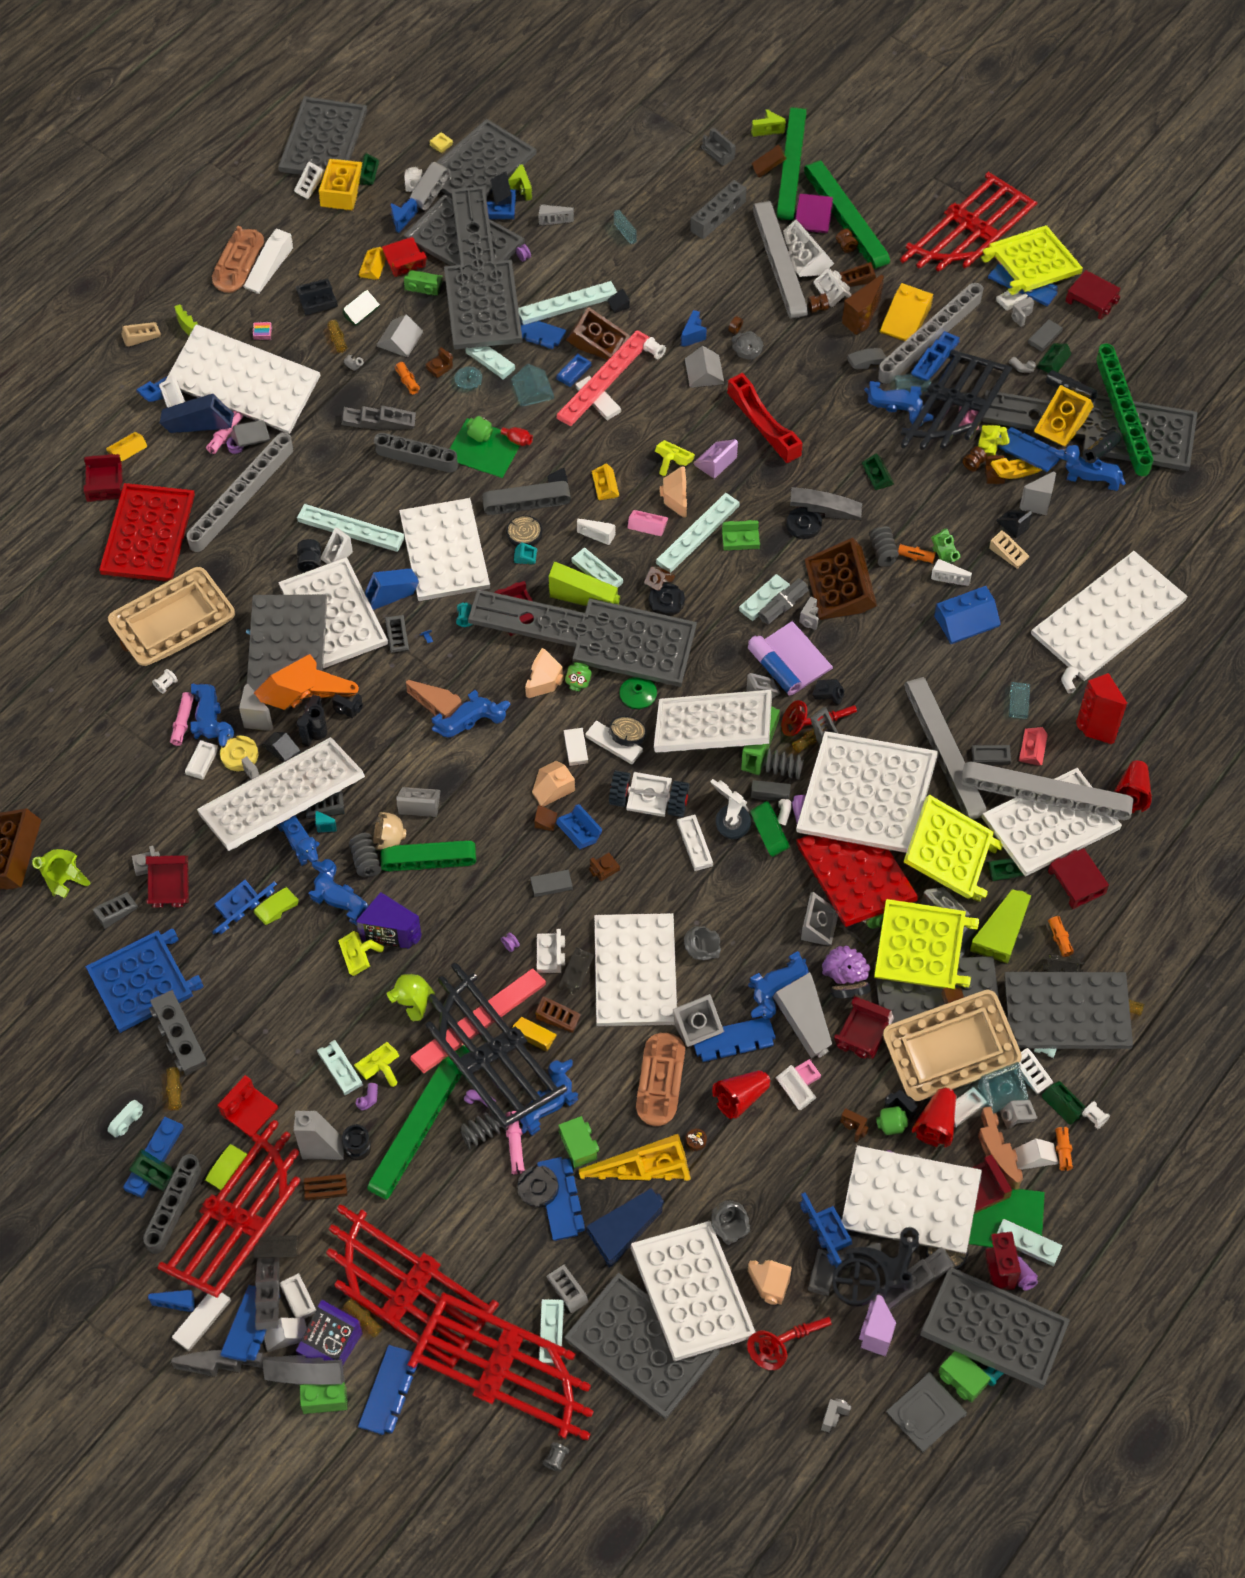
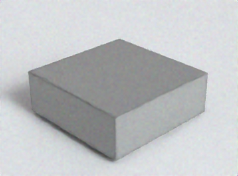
M247 756L243 758L241 762L245 773L251 780L258 777L257 767Z

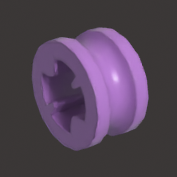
M525 244L521 245V248H516V254L522 262L526 258H531L530 250Z
M232 437L227 440V447L230 453L238 454L243 450V446L233 445L236 442Z
M510 932L507 933V937L503 936L501 938L503 945L510 952L514 951V947L518 948L520 946L516 937Z

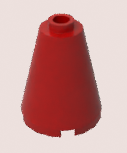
M1139 760L1132 761L1114 790L1115 793L1125 794L1133 798L1132 813H1135L1137 810H1141V812L1146 811L1152 802L1148 766Z
M758 1070L714 1083L712 1093L713 1097L717 1096L719 1100L717 1103L718 1108L729 1119L740 1117L770 1087V1077L767 1073Z
M947 1087L938 1089L913 1125L912 1133L916 1132V1138L935 1147H938V1144H944V1147L951 1145L957 1096L952 1089Z

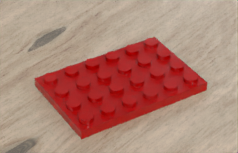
M124 483L99 569L100 574L166 582L172 580L195 497L194 490Z
M808 835L796 840L799 850L845 927L883 914L886 899L908 903L918 901L916 892L889 849Z

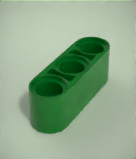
M768 801L750 810L762 840L772 857L790 848Z

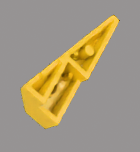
M678 1134L579 1169L581 1179H585V1177H599V1179L610 1177L622 1180H651V1178L691 1180L685 1152Z

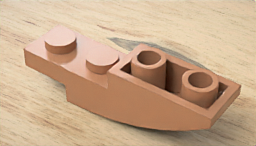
M991 1107L983 1108L981 1118L984 1128H980L978 1135L986 1157L993 1155L1008 1184L1014 1190L1019 1189L1020 1183L1023 1181L1021 1169H1017L1015 1149L1012 1150L1010 1143L1004 1144L1003 1135L997 1129V1114L993 1113Z

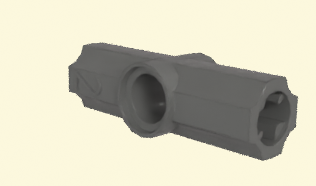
M798 578L788 588L783 589L773 597L772 601L758 612L759 618L767 625L770 624L781 613H785L795 604V601L807 593L809 590L807 584Z

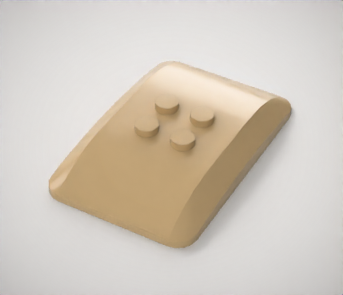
M195 567L113 611L108 616V621L139 665L147 666L176 653L223 626L234 618L235 610L207 571L202 567Z
M991 990L975 993L890 1024L883 1032V1038L907 1097H912L915 1102L933 1097L936 1091L943 1087L953 1090L1018 1065L1022 1058L1021 1051L996 993Z

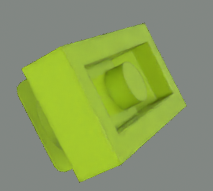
M769 110L765 111V119L752 120L753 137L785 133V119Z
M522 164L519 165L508 181L510 190H520V194L524 195L525 200L528 201L532 200V187Z

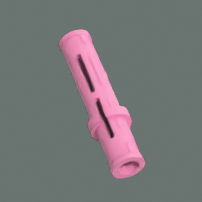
M233 411L232 427L220 429L214 433V438L206 446L209 453L216 454L220 446L226 443V439L230 435L233 426L239 423L243 418V414Z
M189 692L182 694L177 718L172 725L173 733L170 743L176 746L182 744L184 733L188 728L187 721L194 700V695Z
M507 1112L505 1115L506 1117H508L511 1114L510 1112ZM518 1120L508 1126L506 1131V1137L509 1139L511 1173L518 1175V1171H520V1174L525 1171L520 1137L522 1129L519 1127Z

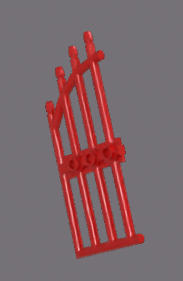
M987 172L985 178L988 180L960 205L956 203L951 204L944 212L947 216L915 245L911 243L906 245L905 248L908 251L900 258V261L904 263L916 253L924 256L916 265L919 269L931 259L942 260L936 267L937 271L943 270L951 261L965 260L962 266L967 268L983 254L985 248H989L991 243L996 242L1036 206L1037 202L990 172ZM993 183L1001 187L973 213L965 210L968 205ZM1006 191L1013 195L987 221L978 218ZM1019 200L1027 204L999 230L991 226ZM952 220L960 224L930 252L922 249L929 240ZM965 228L973 232L950 254L939 253ZM978 237L986 240L976 251L961 253Z
M273 1120L268 1125V1128L265 1129L261 1136L257 1133L252 1136V1141L256 1142L219 1194L217 1196L211 1195L204 1201L203 1207L200 1210L203 1216L168 1264L164 1262L159 1263V1270L213 1297H219L300 1182V1179L295 1176L290 1181V1185L287 1186V1170L294 1162L293 1160L297 1158L299 1151L294 1148L284 1162L280 1155V1151L291 1136L290 1133L285 1132L282 1134L280 1140L274 1146L268 1142V1139L279 1124L276 1120ZM263 1147L269 1154L233 1203L225 1201L227 1195ZM274 1161L278 1170L248 1211L240 1208ZM279 1183V1198L265 1218L256 1215ZM213 1218L219 1221L185 1270L182 1272L175 1267L209 1220ZM228 1225L235 1230L199 1279L191 1276L225 1227ZM245 1233L251 1236L217 1285L213 1287L207 1284L241 1234Z
M341 1204L337 1207L336 1210L352 1221L353 1225L349 1234L333 1224L329 1227V1231L332 1234L337 1235L338 1238L345 1242V1257L337 1254L335 1250L330 1248L326 1252L331 1259H335L337 1263L345 1268L349 1286H346L344 1282L337 1280L334 1284L335 1287L416 1344L421 1336L401 1323L400 1320L408 1311L425 1324L428 1323L430 1316L414 1306L413 1302L421 1294L435 1305L437 1304L440 1297L425 1287L432 1277L485 1312L493 1314L499 1303L492 1299L488 1305L438 1271L441 1264L431 1256L423 1253L419 1258L364 1220L367 1216L364 1210L361 1209L357 1215ZM360 1227L415 1264L410 1272L405 1274L355 1238ZM354 1249L402 1281L395 1292L353 1263ZM356 1276L389 1298L382 1309L360 1294ZM447 1303L443 1309L458 1321L477 1332H480L486 1321L480 1318L475 1322ZM439 1323L434 1328L435 1331L461 1349L467 1350L473 1339L467 1336L462 1339ZM427 1342L425 1350L453 1369L460 1357L453 1354L450 1357L436 1346Z
M442 1292L407 1364L408 1366L415 1368L417 1363L423 1364L474 1388L473 1396L493 1405L494 1400L498 1399L560 1428L558 1436L566 1439L567 1433L579 1436L583 1440H589L591 1435L587 1431L570 1424L573 1410L587 1417H592L594 1412L591 1408L584 1407L573 1399L572 1385L588 1392L591 1388L589 1383L570 1375L564 1365L561 1356L573 1360L576 1355L575 1353ZM446 1303L504 1329L499 1340L496 1341L442 1316L441 1314ZM439 1323L493 1348L494 1351L489 1361L431 1335L436 1324ZM523 1339L547 1349L556 1368L518 1351ZM427 1342L485 1369L480 1380L471 1378L422 1355ZM513 1360H519L562 1380L564 1396L509 1371ZM504 1379L565 1406L563 1419H559L499 1391Z

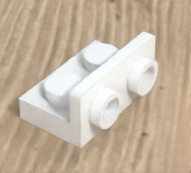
M827 268L813 283L821 294L825 293L827 295L828 303L833 307L844 296L849 298L852 295L849 292V286L841 281L842 276L836 270L833 272Z
M557 929V934H537V973H561V965H565V953H561V947H565V936H561V929Z

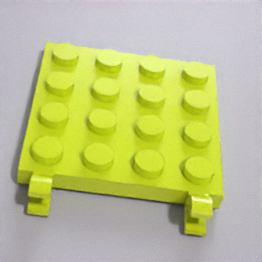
M1047 225L991 243L989 248L983 250L985 255L981 256L984 262H989L993 257H996L1014 278V281L1010 282L1012 288L1008 289L1011 295L1017 294L1021 289L1027 292L1081 274L1083 270L1082 266Z
M929 795L925 798L904 863L965 898L970 899L972 897L975 901L980 902L981 898L985 899L988 893L985 889L976 886L987 851L996 853L997 849L1002 850L1003 845L1000 840L992 837L993 831Z
M886 899L874 978L942 989L951 988L955 990V985L969 988L971 977L957 975L963 928L967 927L977 930L979 919L965 917L966 911Z

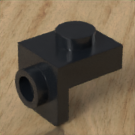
M837 679L817 680L813 697L816 700L832 699L836 705H840L845 690Z
M335 694L332 698L334 710L341 715L345 714L353 718L363 708L362 697L359 694L352 701L338 694Z
M901 1089L896 1093H890L885 1098L884 1109L896 1105L906 1112L909 1120L915 1116L917 1110L916 1102L912 1097H907Z

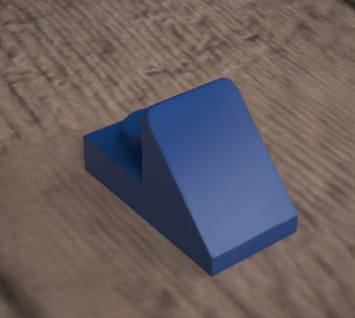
M410 198L407 203L403 204L402 208L391 203V213L396 232L399 233L418 212L417 200Z
M693 310L681 334V346L683 347L706 339L707 329L701 326L702 320L700 319L699 311Z

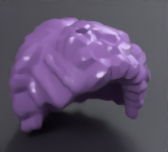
M838 946L826 956L822 964V973L833 978L837 984H852L866 980L871 967L866 963L867 961L863 955L857 953L856 949H850L849 946Z

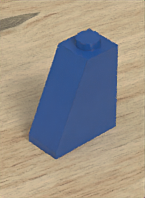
M412 568L374 572L365 591L372 610L413 595L419 583L418 577Z

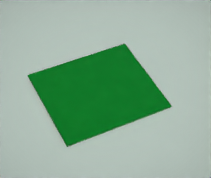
M467 418L450 449L456 452L458 463L503 478L520 445L509 441L507 436L501 434V429L492 427L493 432L487 441H476L467 434L468 428L466 425L470 420Z
M1011 1188L1010 1198L973 1215L968 1244L993 1247L991 1235L998 1232L1003 1219L1042 1236L1045 1192L1025 1189L1014 1190Z

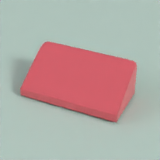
M1043 727L1025 729L1019 758L1020 762L1042 765L1048 737Z

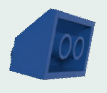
M987 586L937 603L934 616L950 644L1001 625L995 600Z

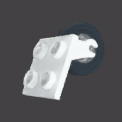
M712 779L710 782L715 789L729 799V804L724 806L717 814L716 826L718 831L729 839L743 837L751 826V817L746 806L747 802L736 791L732 793L729 787L721 780L716 782Z

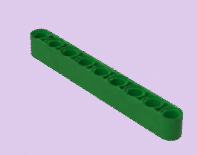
M790 107L785 146L786 160L783 162L777 219L794 220L806 108Z
M819 160L804 166L805 175L820 196L833 197L832 214L843 229H849L852 232L853 237L858 241L857 249L867 263L871 262L874 270L890 264L888 252L824 163Z
M1104 343L1099 347L1096 362L1133 469L1137 475L1147 476L1152 467L1153 456L1115 349L1111 344Z
M465 1045L455 1051L459 1057L469 1053ZM449 1056L441 1061L371 1178L367 1188L369 1192L385 1200L390 1197L452 1093L462 1073Z

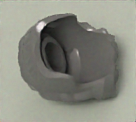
M754 332L737 333L732 337V348L736 351L737 356L753 360L761 354L764 345L761 338L754 334Z
M694 926L686 932L684 937L685 949L694 959L709 960L711 958H719L721 952L719 945L720 937L716 931H711L705 926Z
M731 1200L723 1201L713 1209L711 1225L717 1235L727 1245L736 1242L739 1238H743L750 1233L749 1218L746 1210L740 1203Z

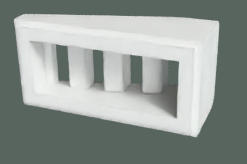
M308 162L294 192L309 199L326 170ZM309 175L314 177L313 181L308 178ZM307 181V182L311 183V185H310V187H309L308 185H306V184H304V183ZM304 187L308 189V191L304 192L303 190H301V188Z
M578 519L577 532L610 545L615 536V525Z
M938 559L932 570L931 579L969 586L972 573Z
M1026 1048L1021 1052V1061L1013 1068L1038 1095L1052 1085L1053 1081L1033 1053ZM1030 1065L1033 1067L1029 1071H1026V1068H1028ZM1037 1072L1038 1075L1032 1078L1031 1075ZM1042 1078L1044 1081L1037 1085L1036 1082Z

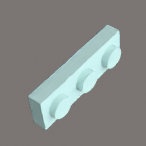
M489 346L465 348L468 355L502 379H505L515 370L513 363Z
M585 547L572 557V563L585 574L615 587L623 584V579Z
M776 574L740 605L739 611L753 621L759 616L758 612L772 601L771 599L779 592L788 588L790 584Z
M1003 1219L997 1233L1012 1231L1016 1250L1054 1267L1063 1245Z
M542 1299L540 1337L562 1347L564 1301ZM540 1346L539 1360L548 1365H555L548 1350Z

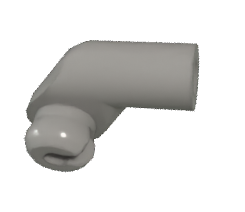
M347 355L344 359V364L353 371H356L363 365L364 361L362 358L358 357L355 359V357L351 358L352 355Z
M1016 357L1009 361V364L1020 373H1031L1036 367L1035 362L1028 361L1027 364H1022Z

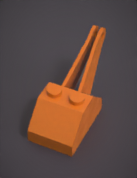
M309 654L270 675L254 694L260 702L286 710L291 706L292 708L297 707L302 703L301 700L311 698L313 694L320 697H334L335 694L342 697H353L359 688L353 681L317 670V663Z

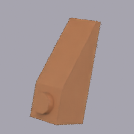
M411 680L406 681L407 693L435 716L440 713L443 717L442 719L450 717L462 705L460 697L456 694L453 695L448 690Z

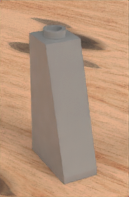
M808 973L777 991L773 998L812 1059L815 1056L820 1058L827 1054L832 1041L812 975Z
M295 1111L294 1133L302 1159L344 1160L342 1136L317 1111Z

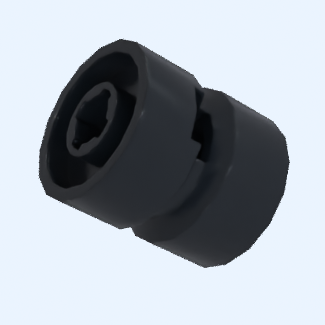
M313 539L301 540L297 545V569L305 573L321 567V544Z
M358 1124L347 1127L342 1134L346 1155L353 1160L366 1158L371 1151V1142L367 1129Z

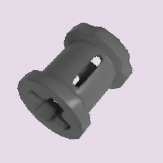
M552 1442L550 1453L547 1459H544L543 1465L551 1470L561 1472L562 1461L565 1455L569 1453V1449L559 1443Z

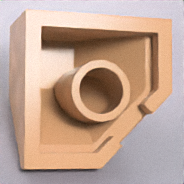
M680 467L663 478V486H660V497H664V504L682 517L687 516L685 467Z
M543 648L533 662L531 680L528 679L525 686L526 697L532 698L553 692L564 680L562 666Z
M554 761L539 769L532 794L540 806L544 807L574 792L575 779L564 764Z
M765 1260L764 1264L750 1261L748 1273L760 1297L769 1304L782 1305L790 1281L792 1267L772 1260Z

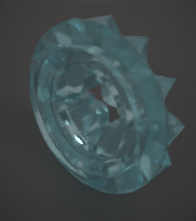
M463 367L456 372L455 382L463 390L470 389L471 391L472 388H478V385L482 384V373L474 367ZM467 375H469L471 379L470 382L467 381Z

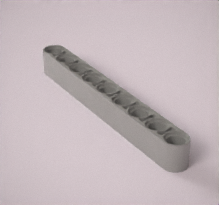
M771 201L753 204L754 216L790 319L807 316V305Z
M972 283L883 360L879 367V381L885 384L891 383L923 355L936 339L939 340L944 331H950L981 303L982 285Z
M288 433L278 434L187 532L190 550L193 552L202 551L292 454L293 444Z
M920 677L905 682V690L932 749L937 751V760L962 814L972 820L982 818L983 813L987 812L978 789L964 786L961 783L965 762L926 679Z
M976 762L964 764L961 783L970 788L1118 820H1128L1131 818L1133 798L1125 794Z

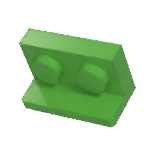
M410 270L408 276L404 277L405 290L438 295L443 276Z
M752 520L723 522V550L760 549L759 522Z

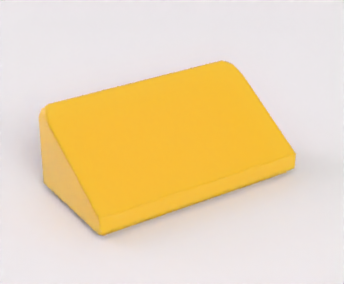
M381 247L367 250L358 275L359 277L374 280L380 278L386 261Z
M134 432L107 447L106 450L109 454H119L121 461H124L145 449L147 444L142 435Z
M607 463L594 469L592 475L598 500L619 497L613 469Z
M523 1017L513 1025V1027L516 1026L522 1031L528 1043L546 1052L557 1034Z

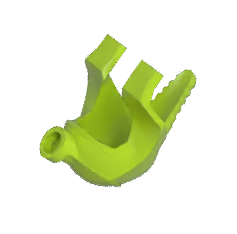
M53 849L44 854L43 857H35L32 861L34 868L40 870L53 897L57 894L66 898L70 889L63 884L67 880L78 882V884L80 883L84 886L90 885L87 877L76 867L77 855L71 851Z
M402 974L398 978L394 989L386 994L392 1003L397 1001L405 1006H414L413 1008L406 1009L410 1019L414 1022L423 1018L428 1003V996L430 994L435 995V992L421 976Z

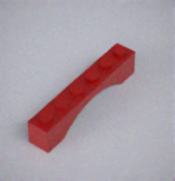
M743 373L729 379L728 395L783 460L789 463L800 457L802 454V441L793 431L781 426L770 415L749 379Z

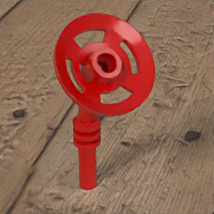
M801 700L792 702L783 715L781 727L783 733L787 736H794L803 726L812 725L811 719L807 718V705ZM854 705L836 712L833 710L831 713L829 712L832 721L836 722L841 717L856 713L857 708ZM788 725H791V727L794 728L791 732L789 731Z
M829 1317L809 1324L802 1323V1326L800 1324L798 1327L793 1326L792 1330L779 1336H775L767 1331H756L749 1337L747 1342L749 1355L756 1364L764 1369H780L787 1360V1351L783 1343L795 1337L797 1339L800 1336L804 1337V1334L808 1336L810 1332L830 1326L832 1323ZM754 1342L759 1343L760 1354L757 1353ZM779 1345L782 1349V1355L779 1353ZM765 1359H767V1360H777V1362L772 1363V1362L766 1361Z

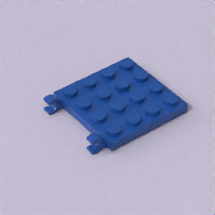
M170 929L162 935L159 931H156L86 966L119 1033L152 1017L149 1010L152 1007L151 999L173 990L180 1003L193 996L191 991H197L204 987L199 975L185 981L166 944H173L179 940L174 929Z

